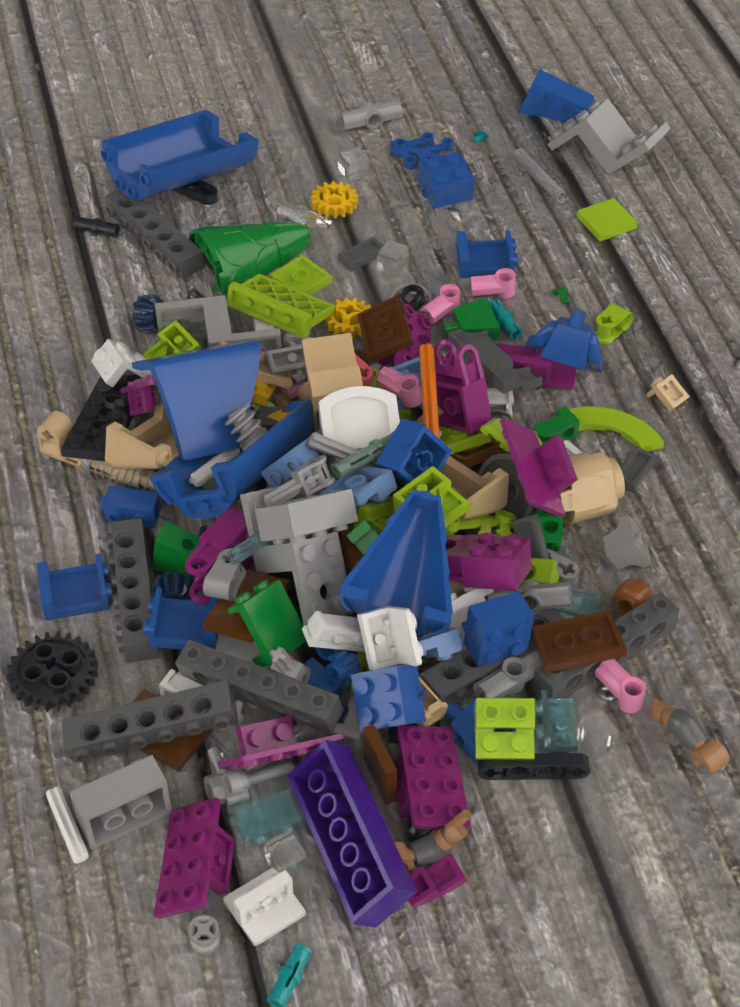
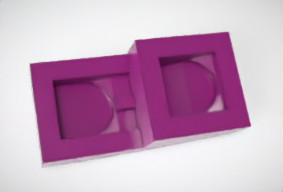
M451 853L427 869L422 865L409 874L417 893L408 901L415 908L431 902L468 882Z

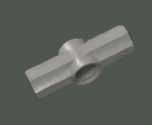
M399 100L377 105L373 102H366L359 109L341 112L339 120L343 131L363 126L375 129L383 122L403 117V109Z
M526 581L516 591L493 589L494 592L487 595L488 600L519 591L534 614L540 609L572 606L573 602L569 581L548 584ZM526 596H531L535 599L530 600L527 599Z
M532 648L519 657L507 658L501 668L473 685L476 697L502 698L508 693L520 692L524 688L525 683L534 678L535 669L542 666L536 648Z

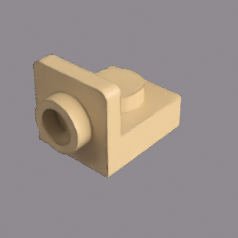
M672 374L666 379L659 377L650 384L652 389L646 394L648 398L656 394L669 412L690 397Z

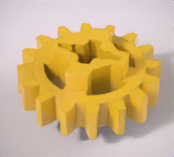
M332 181L328 185V183L324 182L323 187L317 185L316 190H312L311 205L313 206V211L318 210V215L325 214V218H328L330 215L334 219H337V215H341L344 218L345 213L352 214V209H357L358 194H356V189H351L350 184L344 186L342 181L339 184Z
M345 297L343 302L337 299L335 313L325 318L327 331H333L334 335L351 333L352 339H355V335L362 337L357 314L372 306H365V300L357 302V298L349 300Z

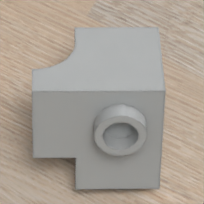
M629 515L619 518L617 528L612 533L603 536L607 558L618 570L632 565L640 566L641 568L652 565L648 545L644 535L640 532V528Z

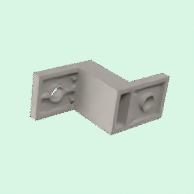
M607 98L601 103L599 100L594 102L588 108L589 111H586V109L582 110L575 116V120L570 118L563 124L564 129L560 128L551 135L553 139L547 145L553 151L578 134L609 175L649 151L671 128L666 122L660 126L654 124L646 131L647 134L640 133L636 136Z
M225 295L155 303L158 332H161L173 321L184 319L186 321L179 324L195 340L207 339L208 347L217 346L219 341L232 343L257 340L262 345L261 350L263 352L282 348L280 328L232 334Z
M279 486L240 494L256 572H293L303 625H308V620L316 611H321L323 614L340 616L353 613V609L347 611L339 598L342 582L346 579L347 575L338 532H329L318 537L310 536L306 537V540L294 543L287 542L273 545L272 540L261 542L254 509L266 507L267 505L263 501L264 494ZM322 585L327 589L325 599L320 595V587Z

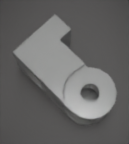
M353 697L348 702V714L344 724L337 723L332 735L343 733L344 739L334 742L348 745L351 752L360 754L363 746V731L359 732L355 699Z

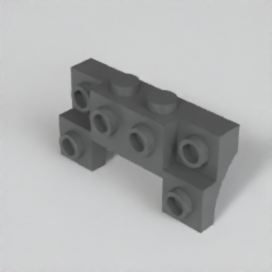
M459 328L448 333V340L454 344L456 350L464 344L473 345L477 349L488 389L495 386L504 394L517 388L521 393H525L542 386L543 378L541 376L536 378L530 372L529 366L513 369V359L500 349L499 340L493 341L488 336L487 330L478 333H468ZM466 350L463 354V360L468 362L470 352Z

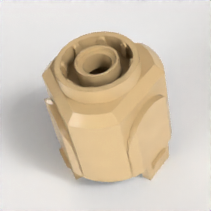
M583 452L569 456L578 480L567 487V490L559 493L566 513L563 516V524L571 525L612 514L618 505V500H621L625 493L624 477L617 461L612 457H608L603 452L594 454Z

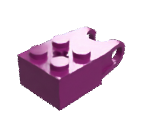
M439 340L433 347L437 406L444 412V414L438 417L439 426L472 434L492 419L487 384L478 351L470 344H464L456 350L451 341ZM446 345L447 355L442 359L440 350ZM466 350L470 352L468 362L463 360V354Z
M232 506L199 536L200 544L186 560V572L196 577L189 589L190 599L196 604L206 605L210 602V597H200L196 594L203 590L204 579L213 567L220 552L229 548L239 550L242 555L241 566L245 569H249L254 563L244 511ZM197 563L198 569L192 568Z
M493 533L447 536L446 543L454 545L453 548L446 549L450 572L448 577L449 580L462 582L463 587L516 591L532 568L530 538L520 537L518 534L494 536Z

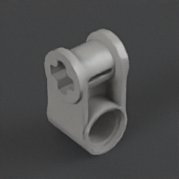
M229 548L220 552L213 567L204 579L203 592L205 596L233 601L236 598L238 590L247 575L245 568L241 566L242 555L239 550Z

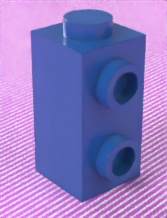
M109 486L106 495H103L101 498L100 509L104 511L105 521L107 522L142 518L143 527L155 528L161 512L160 496L158 492Z

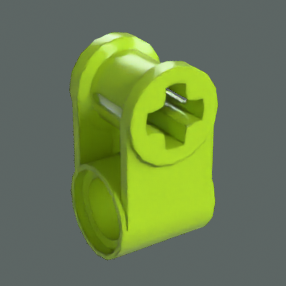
M614 303L609 304L596 317L597 330L595 334L598 337L599 343L610 344L622 332L626 331L633 321V312Z

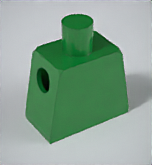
M487 298L455 307L453 309V320L442 323L444 337H447L449 332L460 328L468 333H478L487 330L488 336L493 341L499 340L500 326Z
M166 521L155 539L152 569L166 573V571L176 573L178 571L180 575L188 574L185 563L187 558L200 544L199 537ZM197 563L192 568L198 569ZM188 574L189 579H192L193 575Z

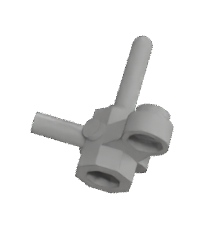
M212 747L207 753L216 773L204 776L205 793L208 799L217 797L221 800V804L232 806L250 799L248 789H250L251 785L289 774L296 765L289 761L249 774L241 769L229 771L228 766L218 768L217 762L223 761L218 747Z

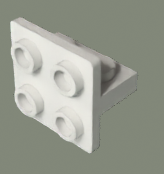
M271 868L223 898L224 904L254 946L260 945L306 915V910L293 894L292 878L286 870L278 874L275 868Z

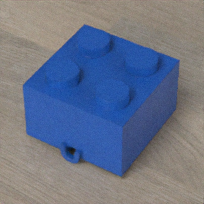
M459 152L418 161L417 181L422 188V196L424 198L427 197L433 209L473 199L475 179Z
M402 418L376 464L384 469H392L395 480L404 487L432 466L443 474L442 468L452 450L425 425Z
M519 591L468 606L467 619L462 622L465 632L463 643L477 666L488 663L493 664L500 659L513 655L517 656L528 651L534 613Z
M401 665L351 674L359 732L363 731V727L374 724L378 730L426 722L422 698L425 697V690L423 687H420L417 666Z

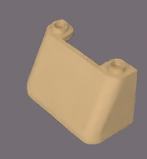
M156 404L154 416L132 431L124 428L123 425L117 422H113L106 427L105 462L114 468L161 469L180 456L164 404Z
M449 456L442 468L443 474L451 480V488L470 502V510L459 517L460 520L493 514L507 505L509 474L498 468L493 473L487 472L480 476Z

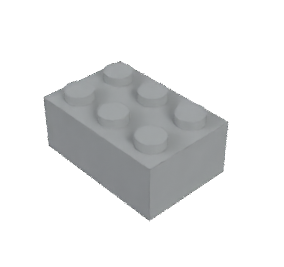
M352 489L317 494L254 509L261 542L272 540L273 545L306 540V537H318L326 535L330 531L349 529L348 523L358 521Z
M153 755L144 759H137L131 765L117 771H110L103 777L90 783H83L70 791L77 823L91 850L167 816L172 811L167 781Z

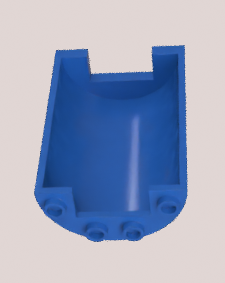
M203 110L102 140L101 157L114 180L115 187L131 199L142 200L248 165L256 156L259 139L244 132L239 134L238 144L233 145L219 137V117L208 110Z
M305 399L288 403L290 413L246 450L242 451V448L239 447L240 453L234 460L215 463L211 470L219 488L204 490L202 485L195 487L194 484L189 482L190 475L218 453L187 461L181 460L180 456H178L150 477L154 488L169 505L175 504L182 509L181 513L198 519H210L221 515L241 498L240 494L247 493L264 478L261 474L264 469L309 437L314 420L311 400Z

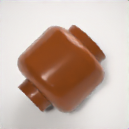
M635 578L627 579L614 592L612 603L618 613L625 615L651 599L652 593L643 581Z

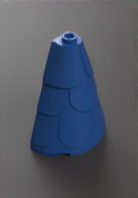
M413 490L389 518L385 529L367 548L366 554L342 582L339 598L347 611L353 609L358 614L386 606L409 608L417 621L415 629L417 637H423L424 632L432 631L433 635H437L447 630L451 624L453 608L448 577L450 572L445 547L447 535L441 497L435 496L428 491Z

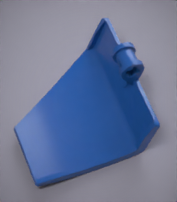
M238 341L132 362L133 369L151 371L161 395L181 460L187 461L239 448L240 443H237L236 440L239 438L240 433L231 435L230 432L235 426H225V423L229 418L227 415L244 403L249 402L250 405L246 411L250 410L262 347L259 341Z

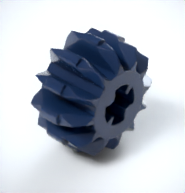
M152 294L138 296L137 302H133L134 309L131 311L133 313L131 321L134 322V328L144 334H155V332H158L155 303H162L164 300Z
M166 571L165 575H157L156 580L153 581L151 585L152 597H155L156 588H162L164 598L191 600L189 589L194 580L189 579L188 574L180 575L178 571L176 573Z

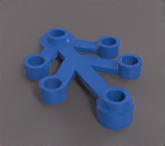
M425 132L420 139L407 141L403 138H398L390 143V150L394 156L403 159L405 168L415 169L417 167V158L419 161L442 156L436 152L451 151L453 149V139L443 138L441 144L433 145L434 134ZM422 145H426V146H427V147H423V148H417L418 146H422Z

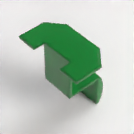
M566 285L562 286V289L552 290L554 296L560 295V301L563 304L570 302L567 299V292H565Z

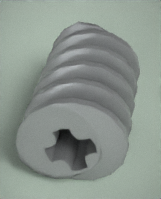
M249 402L244 403L228 414L229 418L225 423V426H235L230 432L231 435L240 433L239 438L236 440L237 443L246 442L242 451L246 450L267 431L266 427L257 428L261 423L259 418L252 420L256 413L254 410L246 411L250 405Z

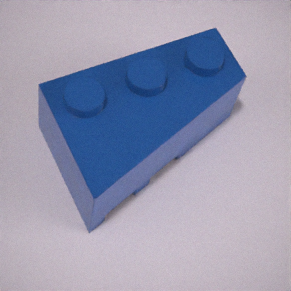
M539 69L518 113L564 122L570 118L575 120V116L582 110L586 109V111H589L588 108L592 104L594 95Z

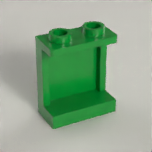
M266 579L252 586L253 592H245L234 598L235 604L227 608L229 614L239 612L260 651L257 656L252 658V661L261 667L272 665V657L269 655L271 650L276 651L278 647H282L289 654L307 641L302 631L304 626L280 579L270 583Z

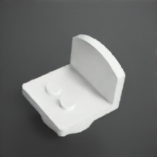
M368 386L344 388L327 395L318 403L322 435L357 450L365 448L374 439L379 440L391 434L400 423L396 395L381 388ZM383 445L382 447H380V448H378V449L372 451V453L375 452V451H377V450H379V449H381V448H383L384 445ZM319 451L318 454L320 456H326L327 461L325 463L330 474H332L331 465L341 460Z

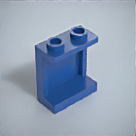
M510 230L505 231L504 240L467 241L466 231H457L456 252L460 278L495 275L500 269L509 268L514 271V267L518 266V253H514L516 251V240L511 238Z
M95 554V564L49 571L47 562L37 563L41 604L45 621L110 610L108 599L113 598L110 582L105 583V578H110L108 563H102L101 554Z
M156 588L155 597H150L148 613L151 614L150 619L146 618L144 624V635L149 636V647L183 650L189 639L216 649L218 634L203 630L202 622L219 598L210 597L209 604L199 605L191 600L164 598L162 588Z

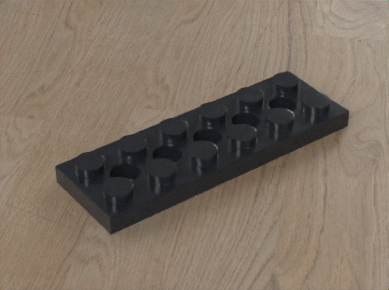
M135 374L122 375L114 387L106 384L100 376L61 447L62 457L105 461L106 427L113 422H117L128 429L134 417L130 416L128 393H121V388L127 387V382L141 379V376Z

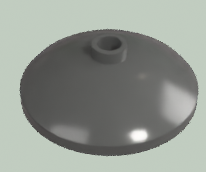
M497 454L488 458L481 466L478 475L483 476L487 472L493 473L498 468L509 474L507 505L501 510L514 513L516 519L533 515L535 507L529 505L525 499V491L517 477L518 471L510 454Z

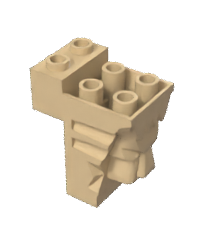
M351 333L302 340L310 400L313 407L315 432L321 431L318 409L320 400L344 388L363 386L360 367L356 362Z

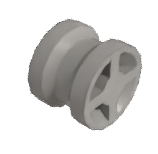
M200 915L192 919L188 926L192 949L204 955L217 950L221 938L216 919L210 915ZM201 936H202V937L207 936L208 939H207V938H206V939H200V937H201Z

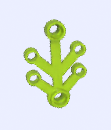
M497 510L495 515L488 514L464 520L458 518L445 528L446 535H454L455 532L462 529L480 528V531L477 532V535L481 533H491V527H495L497 529L495 536H506L512 534L510 532V529H513L511 520H515L516 515L506 510Z

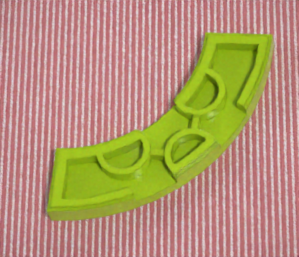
M576 407L569 409L580 420L579 431H606L609 429L620 433L621 437L628 440L635 447L637 446L648 452L664 447L663 439L652 427L628 413L605 407Z

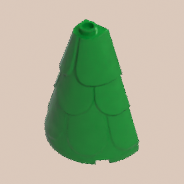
M263 222L262 224L208 226L192 230L189 240L202 250L203 258L206 257L214 268L216 287L221 295H225L227 299L229 284L232 282L242 284L257 274L266 276L277 267L285 265L309 248L308 238H310V230L302 222Z

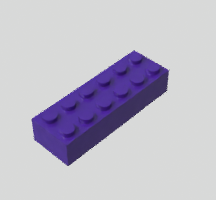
M324 740L287 777L351 923L376 928L416 894L417 890L349 746Z

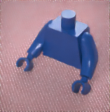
M572 309L570 318L561 316L557 321L552 320L548 322L535 335H530L524 348L530 347L534 349V353L543 348L540 357L581 370H585L586 363H588V370L597 368L602 372L604 359L601 357L599 340L597 335L591 332L592 326L583 323L586 312L581 309Z

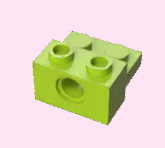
M175 320L157 334L160 341L142 355L146 359L166 356L167 354L202 349V347Z
M434 466L427 469L393 495L394 512L413 490L428 491L435 496L441 497L445 528L470 510V502L451 488V480Z
M476 698L474 702L476 760L535 759V698ZM494 729H515V732H494Z

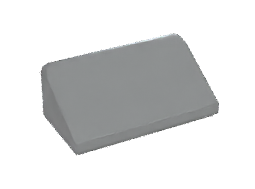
M302 345L265 351L264 361L271 374L306 368Z

